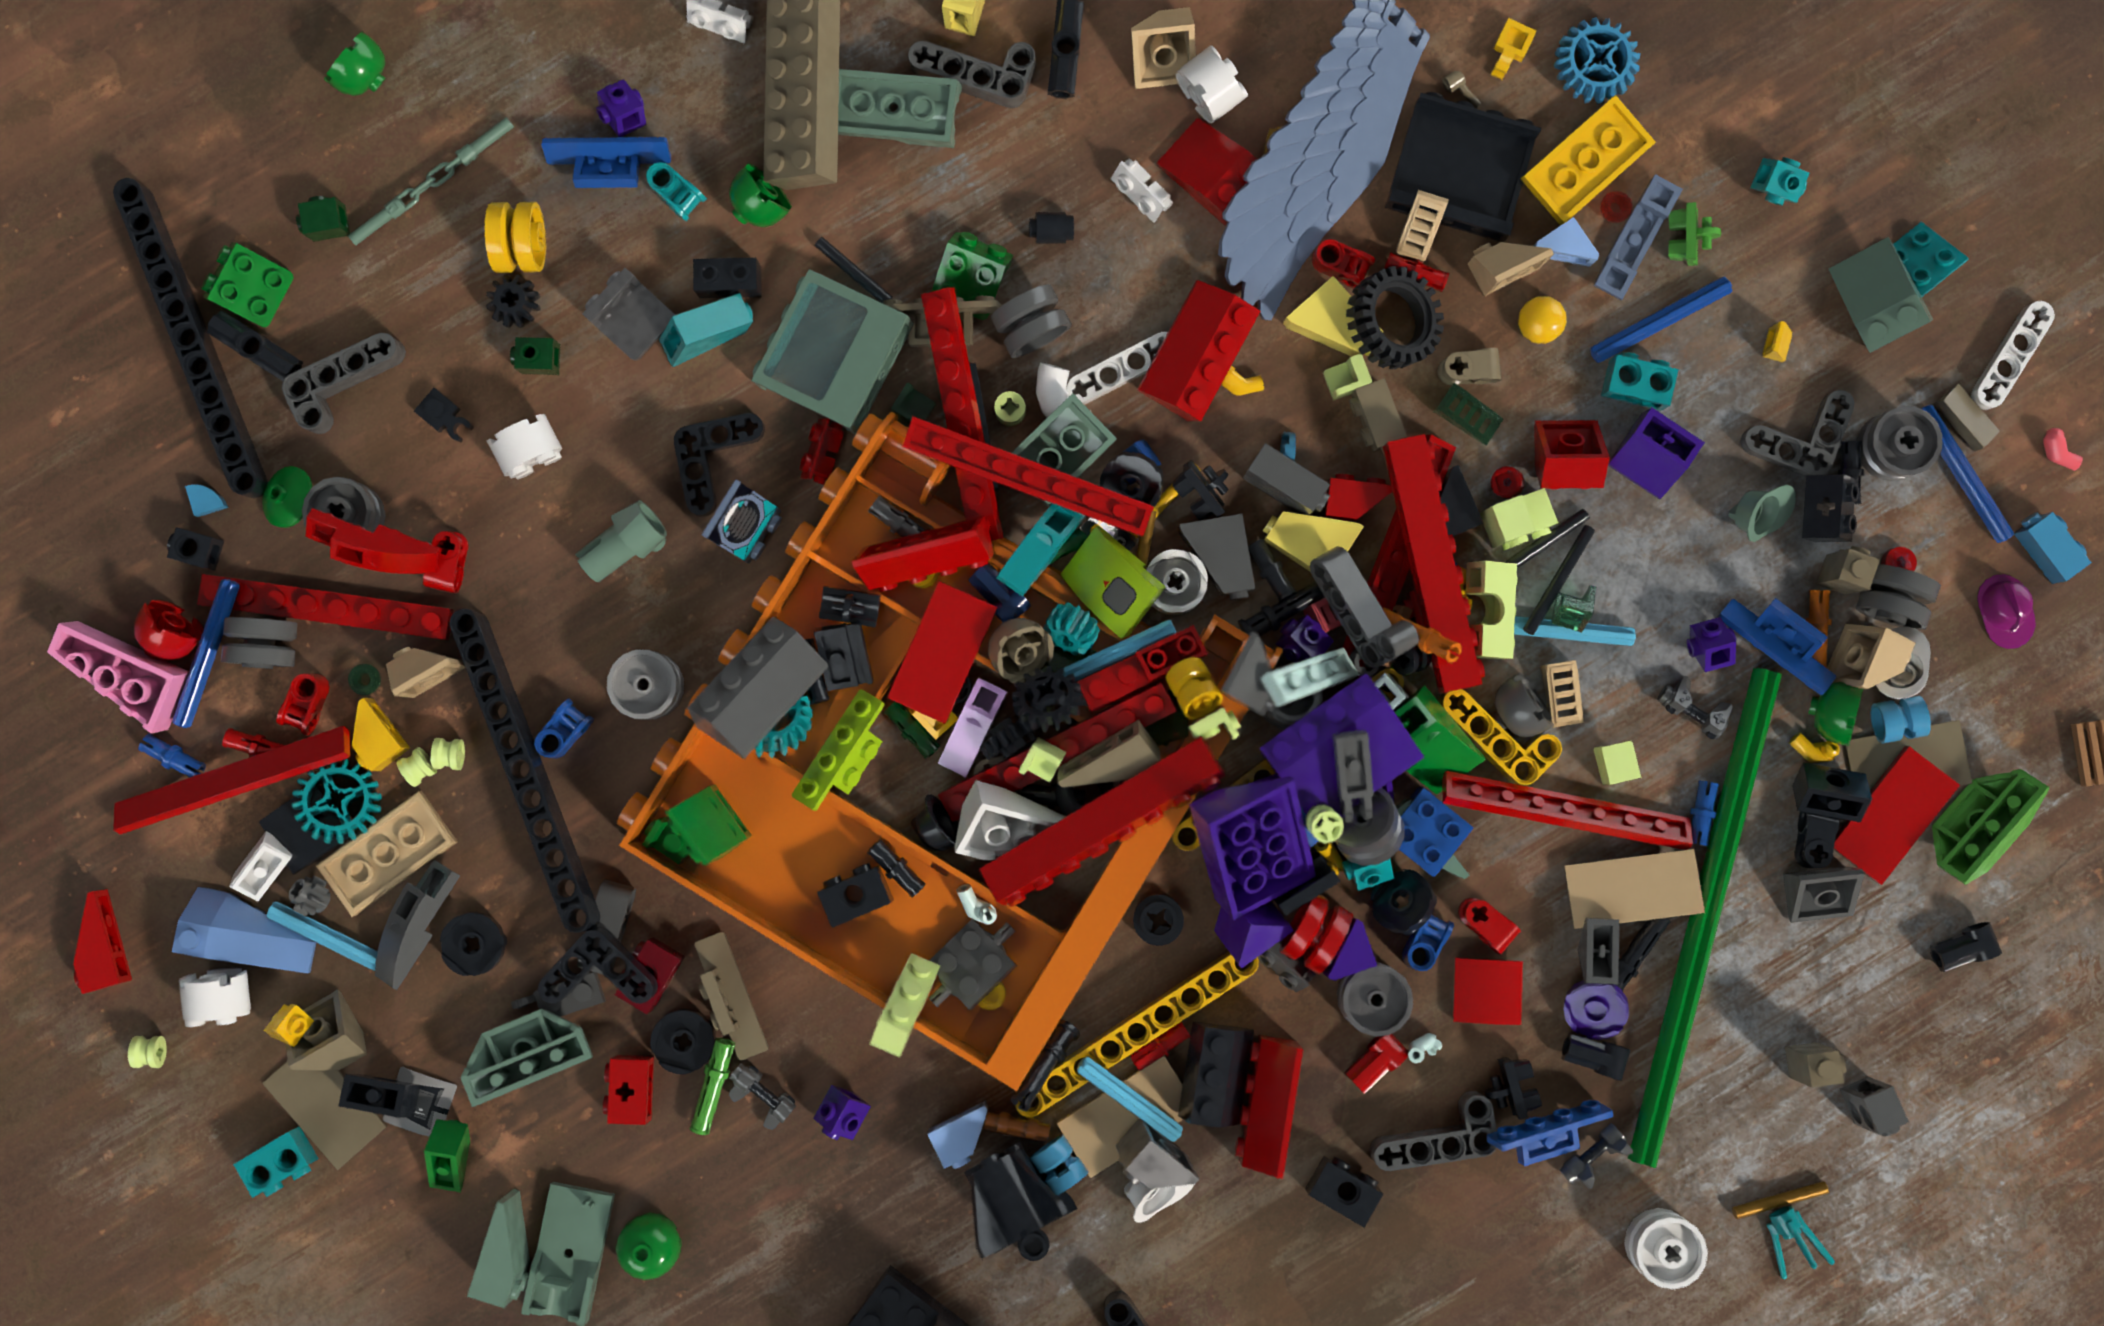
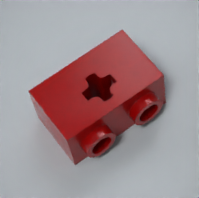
M615 1055L610 1059V1063H606L604 1081L609 1083L608 1095L604 1096L603 1114L607 1115V1124L646 1125L652 1120L654 1056ZM627 1082L628 1087L634 1089V1092L628 1097L627 1091L622 1090V1086Z

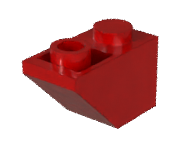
M1335 474V478H1330L1327 481L1330 486L1326 493L1330 497L1324 505L1322 517L1355 522L1392 493V486L1385 484L1386 480L1381 478H1367L1366 482L1355 481L1353 475Z

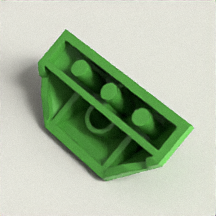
M2022 769L2013 770L2010 773L1973 779V784H1968L1932 825L1937 866L1964 885L1987 873L2029 826L2049 791V786Z

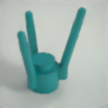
M1793 1206L1782 1207L1769 1215L1771 1222L1766 1224L1772 1237L1777 1265L1782 1279L1787 1278L1779 1235H1782L1785 1240L1795 1239L1812 1269H1816L1817 1264L1800 1235L1802 1231L1830 1265L1835 1264L1829 1252L1804 1222L1799 1211L1794 1210Z

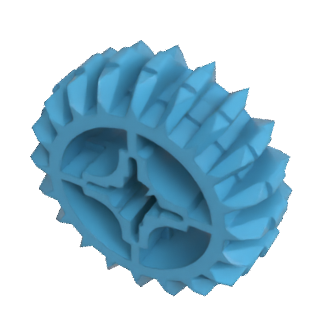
M1597 17L1592 18L1589 24L1583 20L1578 24V28L1571 27L1567 31L1568 36H1563L1559 41L1561 47H1558L1555 51V56L1559 59L1554 63V68L1562 70L1558 73L1557 80L1566 79L1567 81L1563 86V91L1569 90L1571 87L1575 90L1572 95L1573 99L1583 94L1584 103H1589L1594 96L1596 103L1601 104L1605 97L1609 101L1613 96H1617V94L1623 95L1627 90V86H1631L1635 81L1633 75L1640 68L1635 62L1640 59V53L1633 52V50L1637 47L1638 41L1629 42L1627 40L1631 35V31L1622 34L1619 31L1621 23H1617L1613 28L1610 26L1609 18L1605 19L1602 25H1600ZM1594 40L1602 41L1606 45L1597 44ZM1575 48L1578 50V56L1582 61V67L1579 70L1574 59ZM1614 52L1619 60V72L1615 70L1616 65L1612 61V54ZM1605 55L1599 64L1594 63L1591 67H1588L1595 58L1599 59ZM1587 77H1596L1601 82L1592 81Z

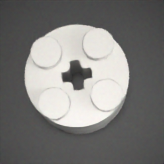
M1212 45L1182 66L1176 73L1177 82L1187 99H1193L1198 105L1195 108L1196 111L1209 123L1218 120L1248 97L1244 86L1234 77L1238 74L1234 64L1228 58L1222 61L1220 54Z
M545 414L536 415L538 421L532 424L529 423L528 419L517 422L496 433L495 437L497 440L490 438L487 440L504 476L516 477L518 480L533 473L532 466L538 463H544L546 466L562 458L560 454L562 447Z
M1176 549L1166 550L1153 558L1146 569L1166 586L1152 605L1161 613L1166 615L1187 613L1200 603L1206 593L1208 585L1206 568L1202 561L1192 553ZM1170 575H1173L1175 579L1182 578L1180 590H1177L1175 587L1169 588L1167 584L1170 581Z
M242 968L208 970L207 974L200 976L199 979H197L196 973L179 979L182 1015L186 1027L200 1026L205 1024V1021L216 1020L217 1025L231 1024L237 1021L236 1017L250 1014L251 1003L247 970L242 971Z

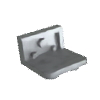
M624 268L621 272L617 271L611 275L606 283L607 287L600 295L595 294L587 301L585 305L586 310L582 314L628 357L637 361L661 337L671 317L675 316V314L644 287L629 270Z

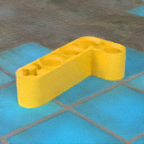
M1462 689L1442 693L1438 699V702L1484 757L1513 784H1532L1561 755V742L1557 737L1550 734L1536 735L1521 747ZM1459 697L1460 700L1457 703L1458 706L1463 711H1468L1471 709L1472 712H1469L1465 715L1458 708L1450 709L1449 706L1452 704V702L1449 698ZM1475 717L1480 718L1484 724L1483 731L1478 735L1473 733L1470 728V723ZM1498 739L1502 740L1506 745V752L1501 757L1496 756L1493 752V744ZM1542 740H1546L1551 747L1550 753L1546 757L1541 756L1538 752V744ZM1520 762H1524L1529 770L1527 777L1522 780L1517 777L1515 772L1516 766Z

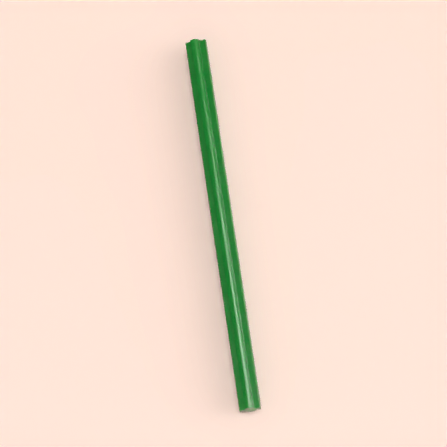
M1753 668L1716 811V819H1714L1709 845L1707 846L1699 878L1705 913L1692 914L1689 917L1631 1143L1633 1153L1628 1155V1159L1632 1162L1652 1168L1657 1167L1782 677L1781 673L1763 668Z

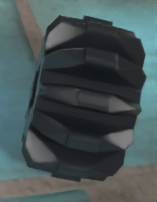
M518 274L513 280L509 275H504L503 284L496 280L493 281L492 284L496 291L486 292V296L493 300L486 305L489 311L494 312L492 318L496 322L503 320V325L507 328H510L513 323L517 327L523 328L524 318L533 322L534 317L530 314L531 311H540L541 308L538 304L534 303L541 298L537 291H533L535 285L530 280L524 282V278ZM516 296L519 300H514L517 304L511 307L508 302H513L511 298Z

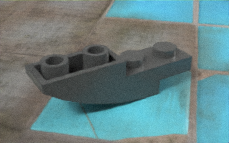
M433 860L417 886L407 882L383 930L376 958L375 976L395 990L399 988L433 936L425 929L460 877V875L436 860Z

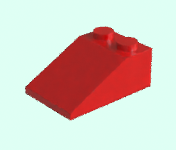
M1197 118L1158 160L1156 165L1226 226L1228 222L1223 219L1222 214L1232 197L1247 183L1243 175L1257 158L1247 149Z

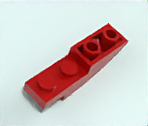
M314 508L306 516V537L329 546L331 559L363 569L397 574L435 573L438 568L440 548L432 546L426 541H420L405 535L399 530L379 524L375 531L371 532L362 526L353 525L336 518L330 513H324Z
M1193 625L1135 652L1134 656L1084 678L1077 683H1080L1082 695L1092 713L1117 700L1122 701L1166 679L1167 672L1178 662L1192 657L1202 659L1208 653Z

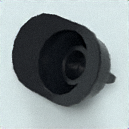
M932 794L926 795V807L912 819L911 826L920 840L933 850L944 851L955 847L959 823L951 821L942 802Z

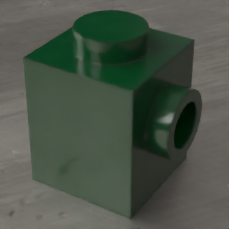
M314 196L308 198V202L298 203L297 227L300 233H303L313 242L344 237L350 234L346 206L336 197Z
M515 337V346H512L510 350L511 364L521 374L559 375L560 343L554 338Z

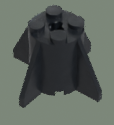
M1021 1142L1005 1149L1003 1153H995L982 1160L980 1164L964 1172L971 1186L975 1246L981 1259L1005 1249L1077 1209L1072 1197L1068 1193L1063 1192L1056 1195L1045 1182L1047 1175L1038 1172L1034 1164L1029 1160Z

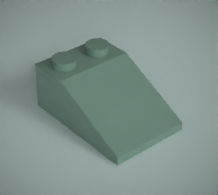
M1889 237L1829 268L1854 325L1870 353L1934 320Z
M1072 393L1012 453L1078 478L1117 438ZM1040 499L1047 507L1051 504L1050 502Z
M516 1189L510 1191L496 1204L467 1297L505 1308L513 1299L517 1300L521 1291H526L530 1273L527 1272L530 1264V1255L520 1191Z

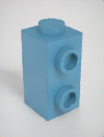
M2036 512L2028 516L2021 522L2023 527L2014 533L2051 584L2066 582L2091 564V561L2086 556L2087 552L2084 546L2073 539L2067 531L2066 522L2060 516L2055 515L2054 512L2042 515Z

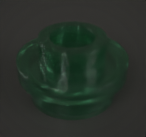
M360 664L355 666L349 673L348 683L355 693L370 695L379 688L381 675L374 666ZM364 674H368L370 677V682L366 686L361 682Z

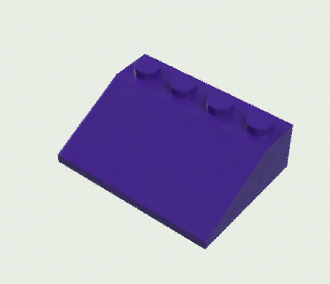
M1367 673L1260 747L1261 754L1279 779L1285 777H1292L1294 779L1299 804L1306 815L1312 807L1324 804L1330 806L1339 816H1342L1340 798L1338 797L1332 734L1362 729L1368 732L1373 793L1424 758L1385 697ZM1359 798L1351 799L1352 808L1360 803Z
M1292 777L1218 789L1189 804L1214 898L1233 920L1316 877L1295 782Z

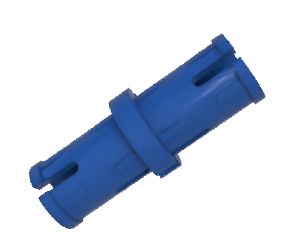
M148 733L142 739L150 745L139 744L138 750L140 752H144L159 760L166 769L173 768L189 778L201 774L192 768L204 771L206 768L204 762H200L183 753L181 747L177 745L171 746L151 733Z
M1698 780L1699 785L1695 808H1691L1690 812L1693 815L1691 825L1693 844H1697L1700 831L1699 845L1708 846L1712 819H1716L1717 812H1714V806L1720 784L1711 782L1708 795H1706L1708 781Z

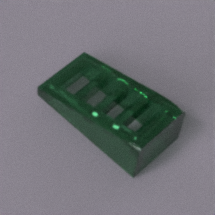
M1455 383L1449 387L1433 411L1485 446L1504 420ZM1456 397L1460 402L1455 410L1452 411L1449 407ZM1467 404L1471 408L1464 419H1462L1458 415ZM1477 411L1481 415L1474 426L1469 424V421ZM1488 418L1491 420V423L1482 434L1478 430L1485 419Z

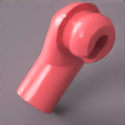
M2049 429L2043 439L2047 459L2076 471L2080 467L2083 457L2068 451L2066 438L2061 429Z

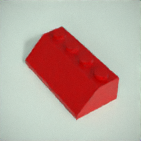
M1196 280L1137 390L1186 421L1201 422L1261 311L1235 294Z
M985 516L865 546L852 560V564L869 590L879 588L880 592L896 588L899 582L909 580L910 584H916L928 579L927 575L939 572L940 576H947L956 573L958 567L969 565L971 569L985 566L989 563L988 560L992 558L995 550Z
M1258 1035V1041L1252 1042L1250 1061L1254 1062L1253 1073L1247 1074L1245 1082V1093H1249L1247 1106L1242 1105L1240 1124L1244 1125L1243 1137H1237L1235 1145V1156L1239 1157L1242 1167L1280 1179L1284 1177L1303 1048L1295 1040Z

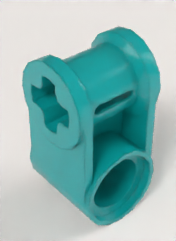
M658 162L649 167L646 178L652 190L675 214L687 222L689 220L688 215L700 202L704 203L707 198L691 182L685 180L668 164ZM661 174L670 175V181L665 186H657L655 184L656 178Z

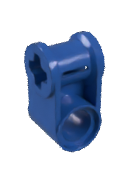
M571 699L565 700L554 712L549 722L537 734L534 743L536 751L547 758L557 759L564 756L577 739L588 730L594 718L590 715L586 717L575 708ZM555 735L558 738L559 746L554 752L550 753L546 750L545 742L547 738Z
M1431 915L1421 928L1410 935L1402 951L1404 964L1418 971H1427L1432 968L1442 947L1446 944L1453 931L1454 923L1450 920L1445 922ZM1428 924L1431 925L1432 927L1438 929V931H1436V930L1432 929L1431 927H1429ZM1418 947L1424 949L1426 954L1424 962L1420 965H1416L1412 960V953Z

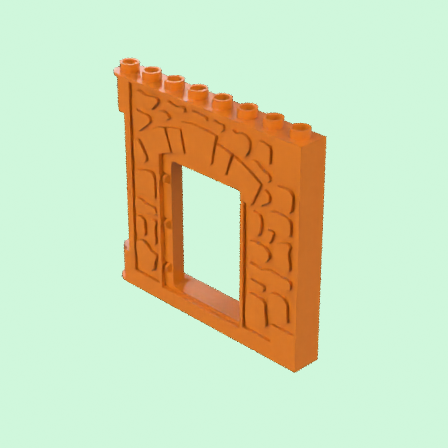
M890 412L882 420L870 413L861 424L852 442V446L862 452L850 473L839 467L831 473L818 498L829 505L825 514L816 527L803 521L797 528L785 550L787 555L796 559L783 581L773 575H770L765 580L752 602V608L762 613L760 619L750 635L737 629L723 647L718 661L727 666L773 616L796 630L804 639L814 638V645L818 653L814 636L815 628L845 623L819 618L823 587H835L881 595L877 626L869 627L862 625L874 678L873 684L864 683L856 687L827 691L830 700L810 705L813 711V717L811 718L812 727L810 731H807L805 742L798 741L799 746L797 750L787 747L785 756L780 751H775L773 758L769 756L768 752H763L759 758L756 755V749H753L743 759L698 729L695 724L683 743L678 742L672 737L669 738L651 765V770L662 776L651 795L647 798L641 793L636 792L625 805L617 820V825L628 831L619 846L883 1009L910 954L912 953L930 960L971 920L967 916L956 892L957 888L961 885H971L976 898L992 904L997 913L995 922L987 925L977 921L985 931L994 935L1008 922L1016 931L1002 944L1007 955L1017 965L1001 981L1006 990L1005 1000L995 1010H985L978 1005L969 1010L958 997L951 994L939 1007H936L927 998L922 1011L919 1012L914 1028L1017 1091L1197 793L1191 796L1192 801L1178 809L1172 807L1164 812L1165 816L1160 821L1152 825L1145 823L1135 829L1137 833L1133 837L1119 842L1074 918L1064 930L1055 928L1020 905L1009 907V905L1005 906L996 903L987 885L845 799L832 789H830L816 811H813L791 796L857 692L862 689L879 700L883 698L900 670L938 582H944L986 601L968 581L979 568L971 569L969 565L958 567V571L951 575L940 576L938 574L935 583L927 588H918L907 580L897 583L898 586L884 592H880L879 588L869 590L854 569L852 560L863 547L902 537L898 533L893 534L890 532V527L868 512L879 495L901 512L906 511L909 514L908 517L926 531L966 521L965 514L935 495L951 465L902 448L908 427L898 422V414ZM1006 538L992 541L995 553L988 560L991 566L999 573L1018 548V545ZM1050 565L1046 567L1024 594L1031 607L1019 617L1035 621L1044 628L1045 621L1052 609L1058 604L1065 605L1068 602L1074 607L1080 605L1082 610L1089 611L1090 617L1098 621L1097 626L1100 628L1098 638L1086 654L1079 653L1076 656L1070 651L1063 652L1062 648L1054 646L1053 658L1050 663L1045 662L1041 668L1043 672H1046L1048 666H1052L1053 672L1057 673L1060 668L1069 666L1151 628V626L1140 621L1129 636L1121 639L1078 598L1061 576L1062 572ZM1214 614L1208 625L1204 627L1199 635L1208 653L1201 660L1205 663L1210 672L1211 679L1215 681L1223 697L1221 705L1215 711L1223 707L1226 712L1232 710L1240 724L1248 709L1228 699L1221 690L1250 635ZM994 615L975 660L998 673L992 666L988 655L989 640L994 630L1003 623ZM1265 645L1273 670L1283 649L1277 646L1273 650ZM1166 679L1162 681L1172 697L1177 711L1144 727L1160 748L1161 760L1198 739L1199 737L1193 738L1188 726L1202 719H1189L1184 715L1178 704L1177 697L1174 696ZM706 683L702 684L696 691L688 706L708 686ZM806 691L804 693V696H808L809 698L808 692ZM1078 706L1080 714L1078 716L1070 715V717L1079 723L1111 706L1102 707L1092 713L1088 706ZM686 708L684 715L693 720L688 708ZM1223 724L1218 725L1219 733L1205 740L1217 760L1231 739ZM711 785L718 787L752 834L749 839L723 858L705 866L701 861L696 863L689 854L683 864L678 865L655 848L647 849L642 845L646 839L644 832L654 819L658 820L659 818L667 817L668 815L665 812ZM879 839H882L899 858L904 857L907 860L906 865L926 883L921 891L911 898L893 878L889 880L885 876L886 871L880 866L894 901L833 928L817 894L818 891L824 888L822 883L839 875L842 880L854 876L853 869L870 863L872 868L878 866L879 864L867 854V851ZM849 885L847 888V896L850 900L857 902L862 899L863 892L859 886ZM938 975L936 976L929 996H931L942 985Z

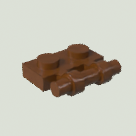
M1002 1111L987 1112L984 1130L1046 1143L1051 1125L1043 1124L1044 1122L1039 1121V1119L1030 1117L1029 1119L1025 1118V1120L1014 1118L1010 1113Z

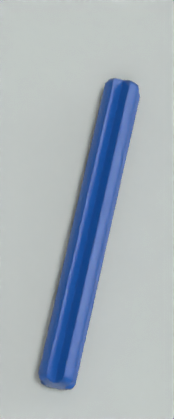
M1721 277L1593 345L1590 348L1592 358L1597 363H1601L1732 292L1731 282L1726 277Z
M1930 404L1921 408L1938 422L1942 432V450L1940 455L1995 541L2000 543L2011 538L2014 535L2013 530L1934 406Z
M222 579L220 581L172 720L173 724L179 727L187 728L192 726L223 637L224 617L230 616L240 587L239 583L229 579Z

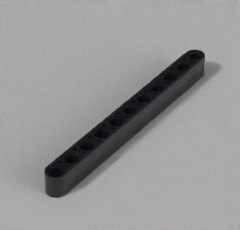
M123 178L114 186V199L228 485L236 494L249 498H259L266 489L267 477L211 337L207 333V327L151 190L134 179ZM138 191L137 197L130 201L131 194ZM149 219V225L142 230V223ZM160 247L159 256L153 259V252ZM172 275L171 284L164 288V281ZM183 304V312L176 316L177 307ZM191 333H195L193 343L187 345L188 336ZM203 361H206L207 366L205 371L199 374V365ZM214 390H218V398L213 403H210V394ZM226 418H229V427L226 431L222 432L221 424ZM240 447L241 456L234 461L232 457L233 451ZM251 475L253 478L252 486L245 490L244 481Z
M464 608L458 609L450 618V628L562 924L570 932H587L592 928H596L599 924L600 912L543 762L535 749L533 736L486 616L482 613ZM472 617L473 627L467 632L465 627L466 621ZM483 646L484 656L478 661L476 653L478 648ZM491 675H494L496 679L495 685L492 689H489L487 681ZM504 703L506 705L507 712L506 715L501 719L499 717L498 710L499 707ZM515 732L518 736V742L512 748L509 739ZM527 762L529 773L523 777L520 769L522 764ZM538 791L541 799L538 806L535 807L531 799L533 793ZM548 820L551 823L552 830L548 836H545L543 825ZM558 850L563 854V862L560 866H557L554 862V854ZM568 880H571L575 887L571 896L565 891V885ZM580 909L586 914V921L582 926L576 919Z

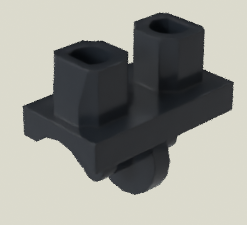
M1190 460L1184 464L1183 472L1173 481L1174 489L1182 498L1196 489L1201 497L1190 504V508L1199 520H1203L1213 513L1219 517L1225 512L1223 508L1225 503L1214 488L1221 495H1224L1229 489L1223 481L1229 474L1225 469L1215 472L1208 465L1203 469V472L1208 477L1206 479L1193 461Z
M824 586L819 618L845 623L861 621L863 626L876 627L881 595Z
M1508 1057L1497 1059L1504 1085H1502L1499 1075L1491 1076L1490 1079L1493 1087L1485 1090L1486 1098H1496L1498 1108L1501 1109L1508 1106L1505 1098L1507 1096L1512 1115L1517 1116L1519 1120L1528 1118L1527 1112L1542 1106L1540 1095L1536 1088L1521 1091L1520 1080L1534 1077L1531 1062L1528 1059L1511 1060Z

